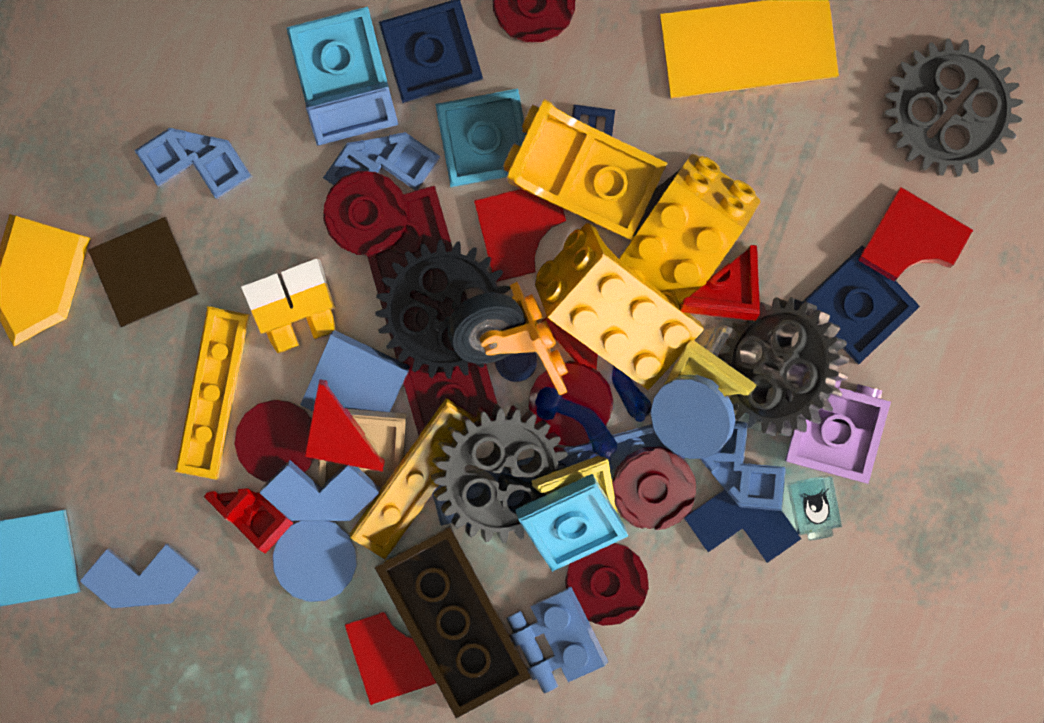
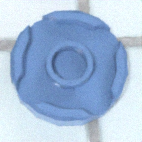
M696 374L680 375L666 383L653 399L651 408L653 429L660 441L677 455L688 459L707 458L717 453L733 434L736 421L733 404L728 396L724 397L723 393L718 390L720 386L711 379Z
M299 521L291 525L276 543L273 552L274 573L280 585L293 597L308 602L326 601L340 594L352 581L357 567L356 547L349 533L337 523L331 521Z

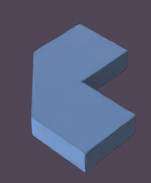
M168 128L134 150L159 187L192 165L195 166L215 199L220 198L252 177L230 141Z
M406 132L346 143L323 178L334 185L342 177L356 171L379 173L383 168L417 191L440 159V156Z
M735 421L733 434L727 443L717 453L700 460L739 507L782 511L786 468L744 463L748 423Z
M289 460L261 487L260 494L291 521H351L379 494L380 487L358 467L344 465L320 487Z
M169 543L162 548L141 574L108 548L80 582L111 608L171 604L200 570Z

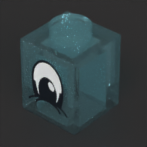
M824 475L787 483L795 527L799 535L807 534L809 541L833 536L832 529L842 527L832 476Z

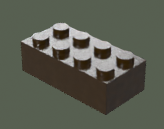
M451 525L375 566L376 572L456 719L531 679V674Z

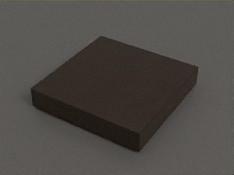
M163 217L88 249L120 327L128 326L200 295L167 217Z

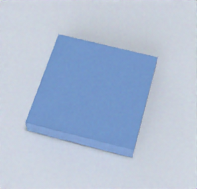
M334 330L329 337L300 405L311 411L314 410L318 383L322 379L328 382V387L344 408L390 412L411 366L403 362L400 363L397 359Z

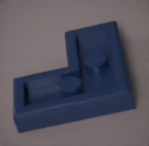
M725 489L684 517L708 553L742 529L766 563L802 539L783 511L739 507Z

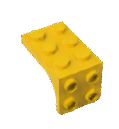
M546 99L543 100L540 107L532 104L522 125V132L527 134L522 146L513 144L503 165L504 170L509 172L507 176L508 183L631 241L667 166V162L574 119L554 107L552 102Z
M691 154L630 242L620 260L638 276L680 306L684 298L692 295L701 286H705L706 281L712 276L747 226L761 201L751 186L740 180L734 181L725 175L713 160L705 156L699 157Z
M586 223L581 229L574 230L567 237L561 252L553 261L545 262L536 275L535 287L547 317L647 390L679 358L686 345L690 341L695 340L704 330L699 320L689 313L681 312L679 305L627 267L606 246L597 229L590 223Z

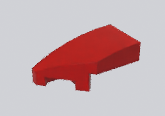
M249 488L238 489V492L229 493L212 491L204 495V498L226 520L233 523L259 551L265 554L294 523L263 497L260 492L255 493Z

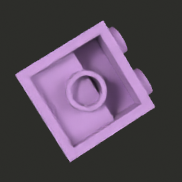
M805 379L804 386L807 384L809 379ZM836 381L835 387L843 394L841 397L830 395L828 401L834 410L830 412L820 409L818 411L821 418L820 424L806 419L807 431L804 433L793 429L785 461L869 484L891 401L880 399L882 390L858 384L856 392L839 388L841 381Z

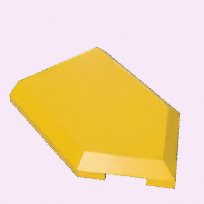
M9 214L0 244V322L13 347L67 319L91 238Z

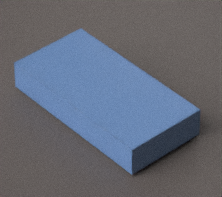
M387 81L305 102L317 146L398 125Z

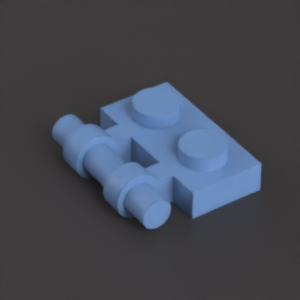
M571 586L534 603L531 609L537 621L533 623H527L521 610L506 617L513 631L510 636L515 646L520 645L530 665L528 670L531 674V679H537L543 693L558 687L552 671L560 667L567 681L570 682L604 667L609 662ZM543 633L554 653L547 658H544L535 640V637Z

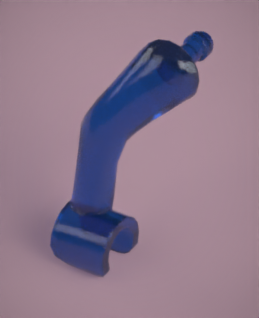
M613 365L612 383L627 412L636 421H644L645 417L651 413V401L633 383L629 376Z
M542 388L535 400L538 417L552 420L556 413L573 418L584 427L592 444L593 452L598 456L606 457L609 462L611 455L617 449V442L600 417L591 408L563 398L555 388Z

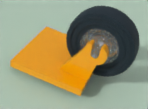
M518 282L510 285L513 297L496 292L483 293L465 300L453 311L448 321V336L453 349L462 359L471 363L486 364L504 359L512 353L538 352L559 395L567 392L561 375L568 373L565 363L558 349L552 352L550 350V347L556 345L554 336L546 321L538 323L537 320L543 317L533 294L524 296Z

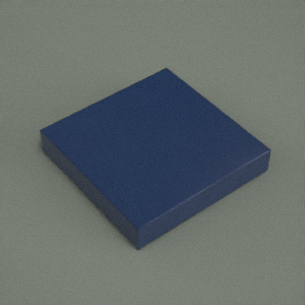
M460 0L447 1L379 22L403 104L484 80Z
M863 245L854 251L802 301L803 303L806 301L816 305L817 310L830 315L828 322L840 327V330L834 337L846 341L847 345L842 349L857 365L868 357L920 307L896 280L892 281L858 261L865 248Z

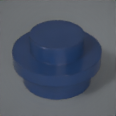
M536 352L512 353L506 358L496 361L495 365L503 378L512 382H520L528 379L534 373L537 366Z

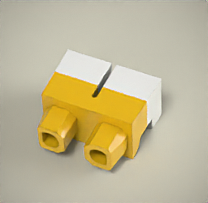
M317 258L284 270L281 274L276 273L241 287L260 333L267 334L270 343L277 353L300 346L292 324L307 319L314 340L332 334L336 330L334 316L331 309L336 307L325 279L321 261ZM286 290H288V293L290 295L291 301L294 306L293 308L291 306Z

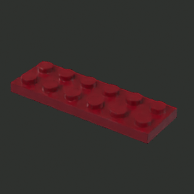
M435 185L403 194L408 205V223L401 238L390 249L376 255H367L378 294L390 292L391 288L386 286L382 279L383 277L396 279L398 275L392 267L394 262L404 268L408 265L405 252L409 251L416 258L422 257L421 244L425 243L430 253H435L439 240L443 241L446 252H452V242ZM429 270L423 276V286L431 293H440L447 286V277L441 270ZM415 290L410 292L411 298L438 311L436 319L443 322L454 311L451 308L453 303L451 299L445 298L443 303H438ZM466 291L461 296V303L468 299ZM380 301L382 309H386L387 303ZM418 307L407 310L403 318L406 328L414 332L425 329L429 321L426 311ZM447 328L442 334V343L447 349L455 351L451 345ZM389 333L390 338L392 340L394 337L392 333ZM400 346L393 348L397 360L403 350ZM410 356L403 361V363L411 366L403 384L418 436L446 398L476 418L477 409L480 407L488 417L492 416L494 405L498 403L487 364L480 368L475 363L468 362L469 374L464 376L458 366L453 367L451 379H447L443 367H438L434 377L430 378L428 365L422 364L419 370L413 372L412 368L415 359Z

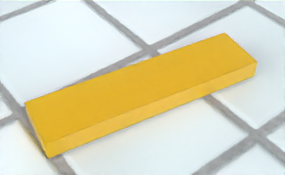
M207 306L175 472L215 480L219 478L250 314Z
M446 398L381 488L379 494L373 499L349 533L350 538L381 558L386 559L439 486L431 480V475L442 472V469L438 468L432 462V459L435 457H445L446 454L438 445L439 441L452 443L454 438L448 428L453 427L461 432L465 428L462 423V416L465 415L472 422L478 421V419Z

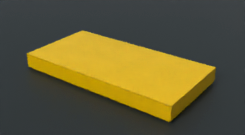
M764 0L660 14L670 99L839 77L829 0Z

